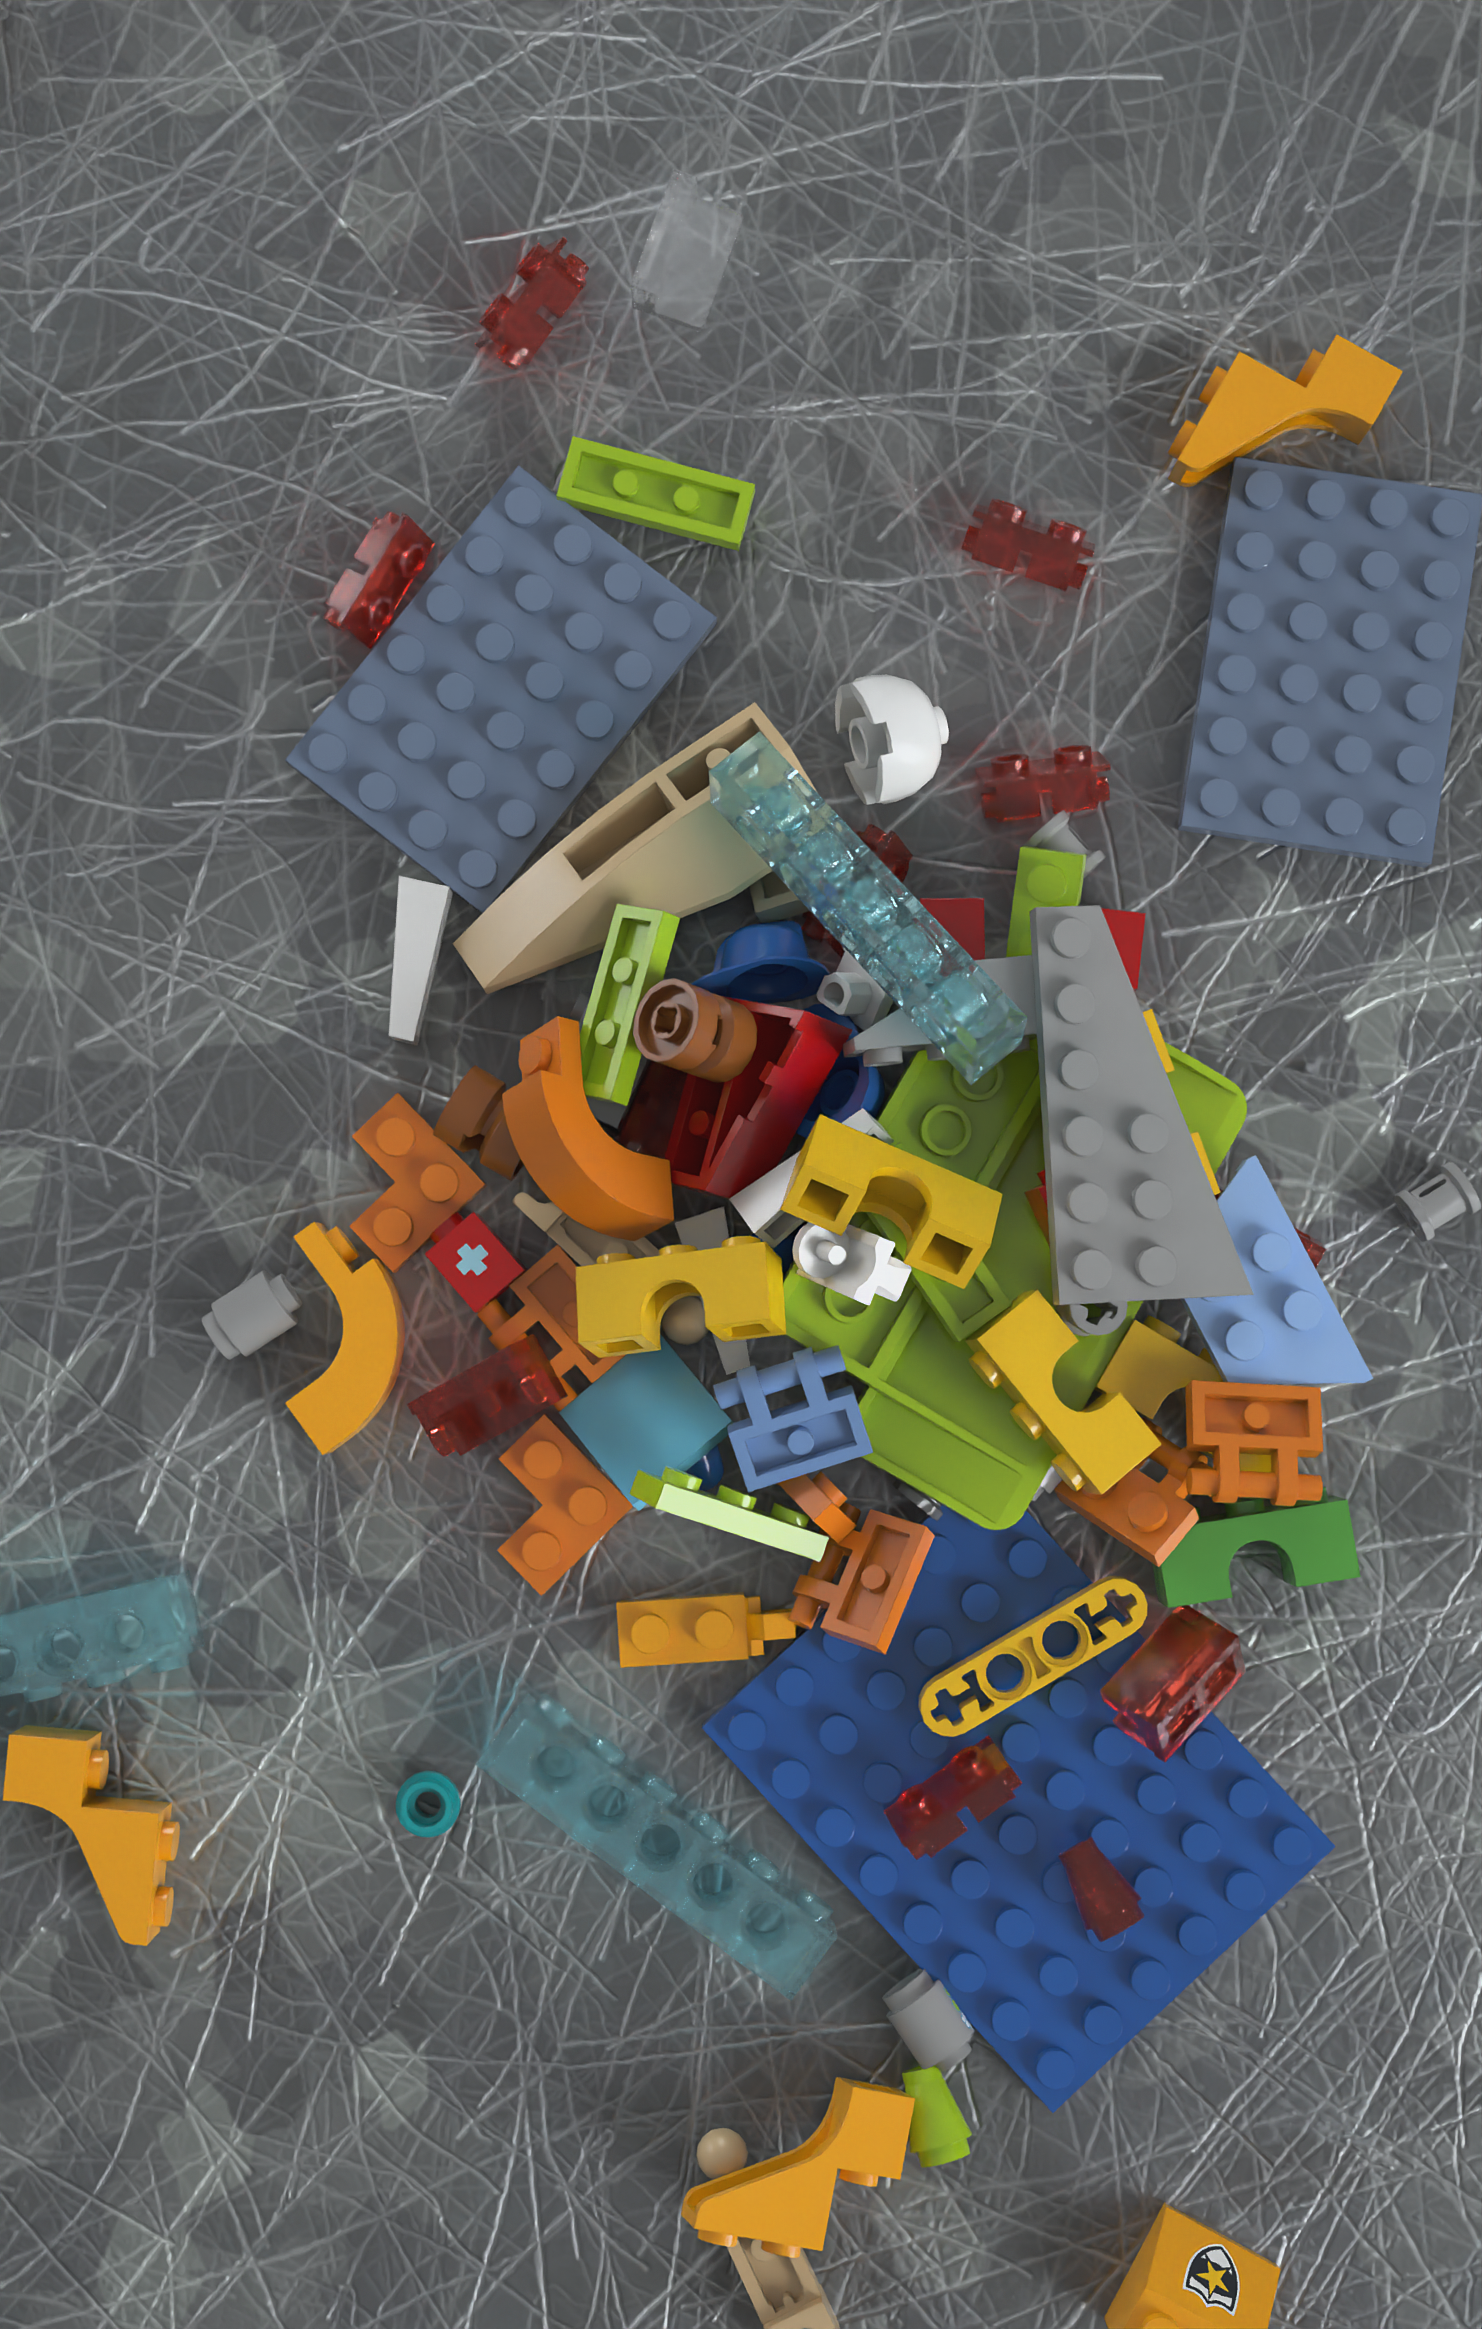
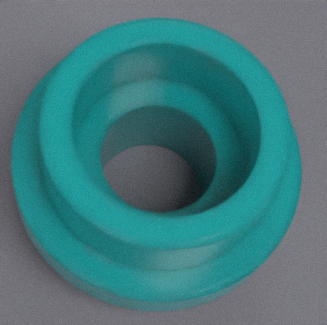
M422 1771L412 1775L403 1783L396 1797V1813L400 1823L410 1833L420 1837H435L445 1833L455 1823L461 1807L460 1794L454 1782L444 1774L435 1771ZM424 1792L434 1793L440 1800V1810L433 1814L424 1813L418 1806V1796Z

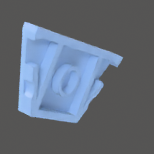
M1254 1155L1243 1160L1235 1170L1237 1171L1218 1197L1217 1203L1254 1295L1181 1299L1224 1382L1251 1384L1366 1383L1373 1379L1257 1156Z

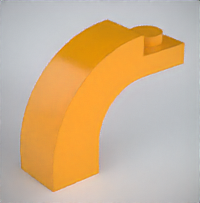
M313 1222L293 1236V1238L336 1296L343 1318V1335L339 1351L330 1367L317 1380L297 1393L285 1404L321 1454L325 1455L333 1452L361 1431L386 1402L395 1385L402 1363L405 1323L397 1288L383 1262L380 1259L373 1258L357 1270L352 1261L358 1258L359 1254L344 1232L337 1225L328 1231L323 1223Z

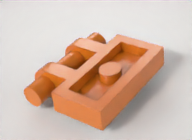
M557 1244L509 1285L526 1306L511 1317L497 1299H494L477 1316L492 1333L488 1339L500 1353L506 1350L529 1376L525 1383L535 1395L539 1397L543 1393L557 1411L560 1412L578 1397V1394L562 1377L572 1367L577 1365L589 1381L594 1383L626 1355L598 1358L578 1343L575 1269L578 1266ZM538 1321L563 1349L550 1361L526 1335V1332Z
M1191 1380L1185 1387L1187 1451L1213 1452V1468L1188 1469L1186 1478L1188 1494L1211 1495L1212 1500L1219 1503H1236L1238 1497L1268 1498L1270 1503L1275 1506H1294L1297 1500H1321L1323 1492L1322 1477L1320 1475L1298 1474V1457L1316 1458L1323 1452L1320 1387ZM1239 1454L1271 1455V1472L1240 1471Z
M1141 1417L1161 1442V1445L1102 1495L1087 1493L1083 1487L1075 1492L1063 1480L1054 1490L1062 1503L1160 1567L1199 1520L1195 1507L1184 1500L1188 1495L1186 1488L1188 1469H1212V1467L1207 1465L1208 1458L1199 1451H1187V1446L1184 1448L1177 1446L1162 1436V1428L1145 1417ZM1148 1458L1168 1470L1167 1475L1160 1483L1139 1471Z
M843 1503L839 1508L857 1524L861 1511L850 1504ZM870 1509L861 1532L853 1529L839 1544L820 1527L818 1532L829 1537L821 1562L813 1560L807 1575H799L792 1592L797 1599L788 1620L795 1623V1625L811 1630L820 1608H828L820 1628L829 1636L886 1654L935 1535L927 1526ZM850 1556L839 1584H832L831 1582L842 1557Z

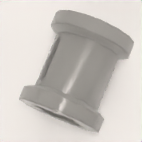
M1062 810L1037 831L1023 846L1087 854L1083 877L1085 878L1106 856L1101 850L1092 851L1069 826L1070 816L1065 810Z
M1451 1161L1440 1167V1174L1415 1190L1411 1192L1402 1190L1394 1195L1399 1212L1409 1228L1422 1242H1427L1435 1237V1229L1461 1213L1467 1212L1472 1215L1481 1209L1480 1200L1472 1184L1461 1169Z
M1127 1301L1093 1303L1101 1308L1100 1316L1087 1318L1088 1309L1080 1304L1055 1305L1054 1307L1056 1313L1074 1335L1097 1336L1109 1334L1119 1328L1126 1317L1128 1305Z

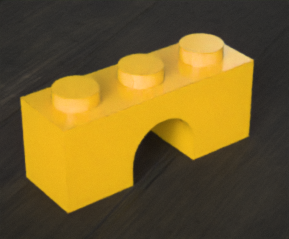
M820 1114L796 1159L780 1210L840 1236L843 1235L855 1213L873 1212L880 1214L894 1222L906 1238L907 1249L903 1263L965 1289L991 1246L1003 1194Z
M731 1237L723 1240L720 1248L698 1250L695 1246L670 1245L661 1248L659 1256L635 1259V1256L631 1254L611 1253L599 1256L597 1264L575 1267L578 1343L598 1358L661 1350L660 1323L662 1317L671 1304L687 1296L702 1297L705 1311V1327L722 1342L787 1334L782 1259L766 1242H761L757 1237Z
M1038 1289L1025 1291L1011 1302L1012 1305L985 1323L965 1340L975 1353L968 1360L975 1372L990 1388L995 1389L998 1385H1001L1016 1405L1010 1409V1413L1021 1429L1033 1440L1042 1436L1057 1456L1051 1460V1464L1062 1480L1075 1492L1083 1487L1087 1493L1102 1495L1157 1449L1161 1442L1120 1392L1103 1393L1092 1404L1080 1411L1069 1409L1058 1399L1052 1384L1055 1364L1079 1340Z
M1147 1315L1143 1324L1137 1320L1132 1321L1098 1381L1095 1390L1102 1394L1120 1392L1138 1415L1147 1419H1153L1164 1399L1173 1391L1186 1387L1191 1380L1224 1381L1206 1348H1203L1199 1356H1196L1176 1344L1181 1336L1180 1332L1164 1322ZM1203 1452L1213 1458V1452ZM1239 1454L1240 1471L1271 1472V1455Z

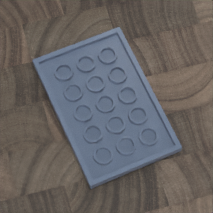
M1241 457L1234 458L1230 466L1177 830L1422 868L1432 864L1482 509V494Z
M518 465L287 756L285 761L443 885L450 887L452 892L482 914L514 883L716 626L717 617L570 504L557 500L556 494Z

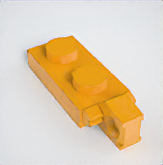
M744 1592L620 1600L616 1602L620 1668L749 1659L748 1656L764 1655L763 1641L796 1638V1625L788 1620L792 1608L761 1610L760 1596H744Z

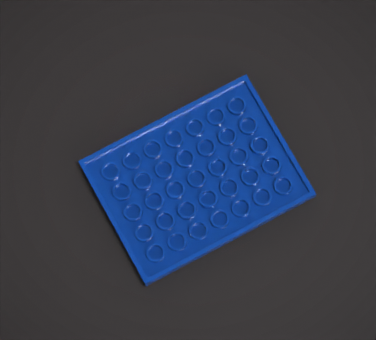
M942 1505L940 1508L943 1515L938 1521L927 1515L918 1523L927 1526L935 1536L886 1654L829 1636L820 1628L828 1610L827 1608L816 1618L811 1630L804 1629L712 1714L702 1724V1729L922 1970L925 1969L933 1981L937 1979L941 1981L965 2018L1047 2108L1054 2113L1336 1846L1138 1631L966 1733L955 1737H948L931 1731L922 1719L918 1704L919 1694L923 1686L932 1677L1093 1583L1027 1511L1013 1526L1002 1530H991L973 1523ZM1105 1595L1107 1606L1093 1616L1087 1614L1085 1604L1074 1610V1613L1088 1626L1092 1641L1102 1636V1632L1094 1625L1096 1622L1107 1616L1114 1617L1119 1623L1126 1620ZM1067 1621L1051 1623L1043 1633L1042 1644L1044 1650L1053 1657L1070 1655L1078 1644V1633L1074 1625ZM1011 1654L995 1656L986 1668L988 1683L998 1690L1014 1688L1022 1678L1023 1668L1021 1662ZM974 1670L962 1676L969 1684V1689L955 1696H952L946 1688L939 1690L935 1694L938 1706L931 1710V1714L934 1717L945 1714L950 1722L957 1720L962 1716L959 1711V1704L973 1695L976 1696L979 1707L991 1701L978 1686Z

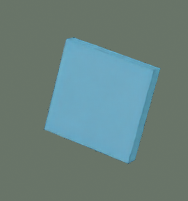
M661 1334V1350L627 1354L559 1412L620 1491L638 1511L647 1505V1503L629 1494L638 1469L662 1477L665 1466L686 1472L728 1436L727 1425L734 1423L727 1413L720 1409L717 1401Z

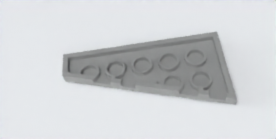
M1100 905L1035 907L1030 911L1053 1305L1254 1295Z

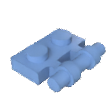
M839 1345L813 1352L812 1347L793 1352L794 1359L761 1370H757L756 1365L736 1370V1378L713 1385L721 1410L745 1402L750 1418L727 1425L728 1435L748 1492L873 1453L852 1385L827 1393L822 1377L846 1370ZM802 1384L806 1400L770 1410L766 1395Z

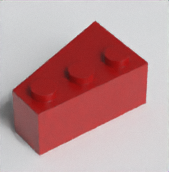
M725 997L744 1005L752 1013L757 1027L756 1047L748 1065L730 1081L714 1083L692 1074H687L664 1158L670 1161L671 1184L729 1200L776 1168L839 1056L843 1044L849 1038L852 1029L805 1010Z

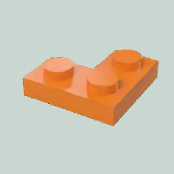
M396 1093L352 1135V1138L395 1183L349 1226L394 1273L431 1240L430 1234L456 1212H460L487 1186L446 1142L433 1135L434 1129L399 1093Z
M546 1413L499 1458L503 1465L535 1496L542 1506L497 1551L541 1596L633 1507L620 1489Z

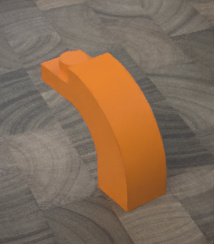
M557 1016L520 1040L518 1059L519 1067L522 1071V1081L502 1093L505 1118L513 1144L528 1173L538 1187L559 1209L572 1219L589 1229L611 1237L635 1242L673 1222L674 1210L670 1161L633 1152L621 1146L602 1129L591 1112L583 1087L579 1021Z

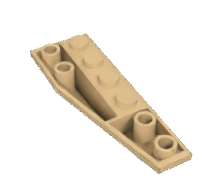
M754 702L646 774L595 812L502 893L453 945L485 992L490 994L604 949L616 904L662 910L683 918L733 898L837 827L792 749Z

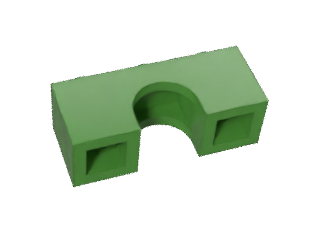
M1323 1487L1320 1501L1297 1500L1294 1506L1271 1505L1264 1507L1263 1498L1237 1499L1236 1503H1224L1226 1513L1202 1517L1199 1507H1195L1199 1520L1160 1567L1152 1563L1158 1602L1168 1608L1232 1598L1229 1580L1230 1562L1234 1554L1242 1546L1259 1540L1268 1541L1275 1548L1280 1558L1284 1582L1295 1587L1361 1577L1348 1500L1334 1495L1327 1496L1326 1487Z

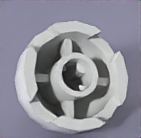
M887 674L856 678L853 682L841 685L838 688L835 701L837 734L849 731L850 745L855 761L844 763V766L857 795L864 804L869 805L874 803L888 804L915 794L933 778L941 758V744H945L948 741V724L943 710L939 706L933 707L928 696L912 681Z

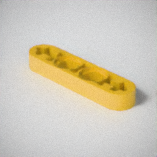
M1122 1576L1104 1577L932 1677L923 1686L919 1694L918 1707L924 1723L931 1731L941 1736L955 1737L966 1733L1135 1633L1143 1625L1147 1616L1148 1606L1144 1593L1135 1583ZM1113 1589L1121 1597L1130 1594L1133 1601L1125 1607L1128 1618L1124 1622L1119 1623L1114 1617L1107 1616L1096 1622L1094 1625L1102 1632V1636L1092 1641L1088 1626L1074 1613V1610L1085 1604L1087 1614L1093 1616L1107 1606L1104 1594ZM1057 1621H1067L1073 1624L1078 1633V1644L1075 1650L1065 1657L1049 1655L1044 1650L1042 1644L1045 1629L1051 1623ZM1001 1654H1011L1017 1657L1023 1668L1020 1682L1009 1690H998L992 1687L986 1677V1668L989 1662L995 1656ZM974 1670L978 1686L991 1701L979 1707V1702L976 1696L973 1695L959 1704L958 1707L962 1716L957 1720L950 1722L945 1714L934 1717L931 1714V1710L938 1706L935 1694L939 1690L946 1688L952 1696H955L969 1689V1684L962 1676Z

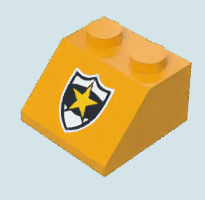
M1164 2202L1104 2320L1108 2329H1268L1281 2269L1276 2263Z

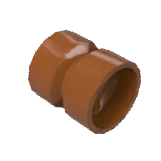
M673 978L660 981L650 988L640 1001L634 1017L633 1035L638 1050L645 1058L714 1083L730 1081L739 1075L751 1061L756 1047L757 1027L752 1013L744 1005Z
M474 1065L463 1077L447 1102L434 1128L433 1135L464 1154L476 1149L479 1151L481 1164L512 1181L524 1164L513 1144L505 1118L502 1093L507 1091V1084Z

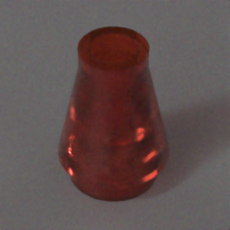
M1092 1836L1058 1855L1065 1868L1085 1931L1092 1929L1099 1942L1119 1934L1145 1917L1137 1903L1142 1897L1101 1852Z

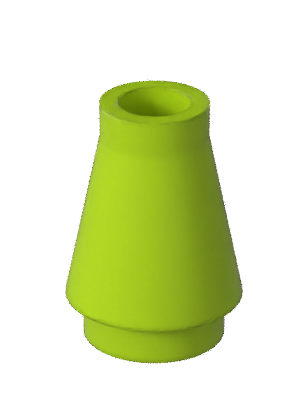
M936 2065L927 2069L917 2066L903 2071L901 2074L905 2085V2093L915 2098L908 2135L910 2153H917L920 2167H933L969 2155L971 2152L967 2138L972 2133L942 2073Z

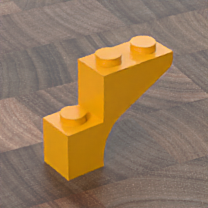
M1337 334L1325 354L1315 349L1312 350L1295 382L1239 351L1229 370L1226 371L1216 366L1198 400L1208 405L1199 423L1196 425L1186 419L1167 454L1178 460L1168 479L1182 487L1195 486L1230 465L1235 457H1243L1276 436L1295 429L1311 428L1325 430L1359 445L1374 424L1403 371Z
M25 1725L9 1734L3 1801L23 1802L44 1808L58 1816L71 1828L80 1844L120 1938L128 1944L147 1946L160 1932V1927H168L172 1915L174 1890L173 1887L164 1886L167 1861L175 1860L180 1836L179 1822L170 1821L172 1802L96 1796V1789L102 1790L105 1786L109 1768L108 1750H100L102 1731Z
M836 2077L832 2098L825 2117L808 2140L791 2151L691 2188L685 2195L681 2216L694 2229H699L698 2239L716 2245L734 2247L739 2236L762 2240L761 2249L763 2251L784 2257L798 2258L801 2248L822 2251L838 2169H840L838 2178L864 2186L876 2187L879 2176L901 2179L915 2098L898 2088Z

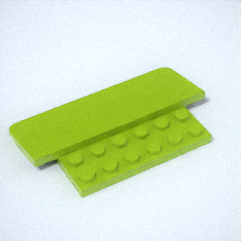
M1037 1038L1029 1040V1051L1012 1054L991 1055L990 1044L966 1046V1057L928 1061L926 1050L915 1051L875 1120L883 1126L894 1140L890 1145L894 1146L902 1142L910 1154L1003 1194L992 1243L982 1261L1010 1302L1025 1291L1038 1289L1055 1310V1305H1053L1050 1248L1024 1193L1041 1185L1037 1173L1045 1169ZM1165 1042L1175 1069L1166 1074L1190 1134L1194 1132L1199 1133L1215 1175L1245 1122L1247 1115L1245 1096L1234 1082ZM858 1212L852 1216L849 1222L850 1225L883 1238L866 1212ZM892 1251V1253H891L890 1256H892V1257L898 1259V1258L896 1257V1255L894 1254V1252ZM793 1260L783 1278L787 1333L784 1336L804 1348L812 1347L813 1352L839 1345L846 1367L844 1372L866 1384L857 1399V1403L873 1453L861 1456L860 1458L983 1528L1002 1530L1016 1524L1024 1515L1052 1465L1051 1460L1057 1455L1042 1436L1033 1440L1016 1423L1010 1413V1409L1016 1404L1001 1385L992 1389L975 1372L968 1360L975 1353L965 1342L974 1332L960 1342H954L910 1276L906 1281L900 1298L896 1302L874 1293L870 1305H866L796 1274L798 1266ZM1127 1301L1126 1317L1119 1328L1111 1333L1097 1336L1075 1335L1079 1341L1058 1359L1052 1374L1055 1394L1066 1407L1074 1411H1080L1084 1408L1143 1301ZM1080 1304L1088 1309L1087 1318L1100 1316L1101 1308L1095 1304Z

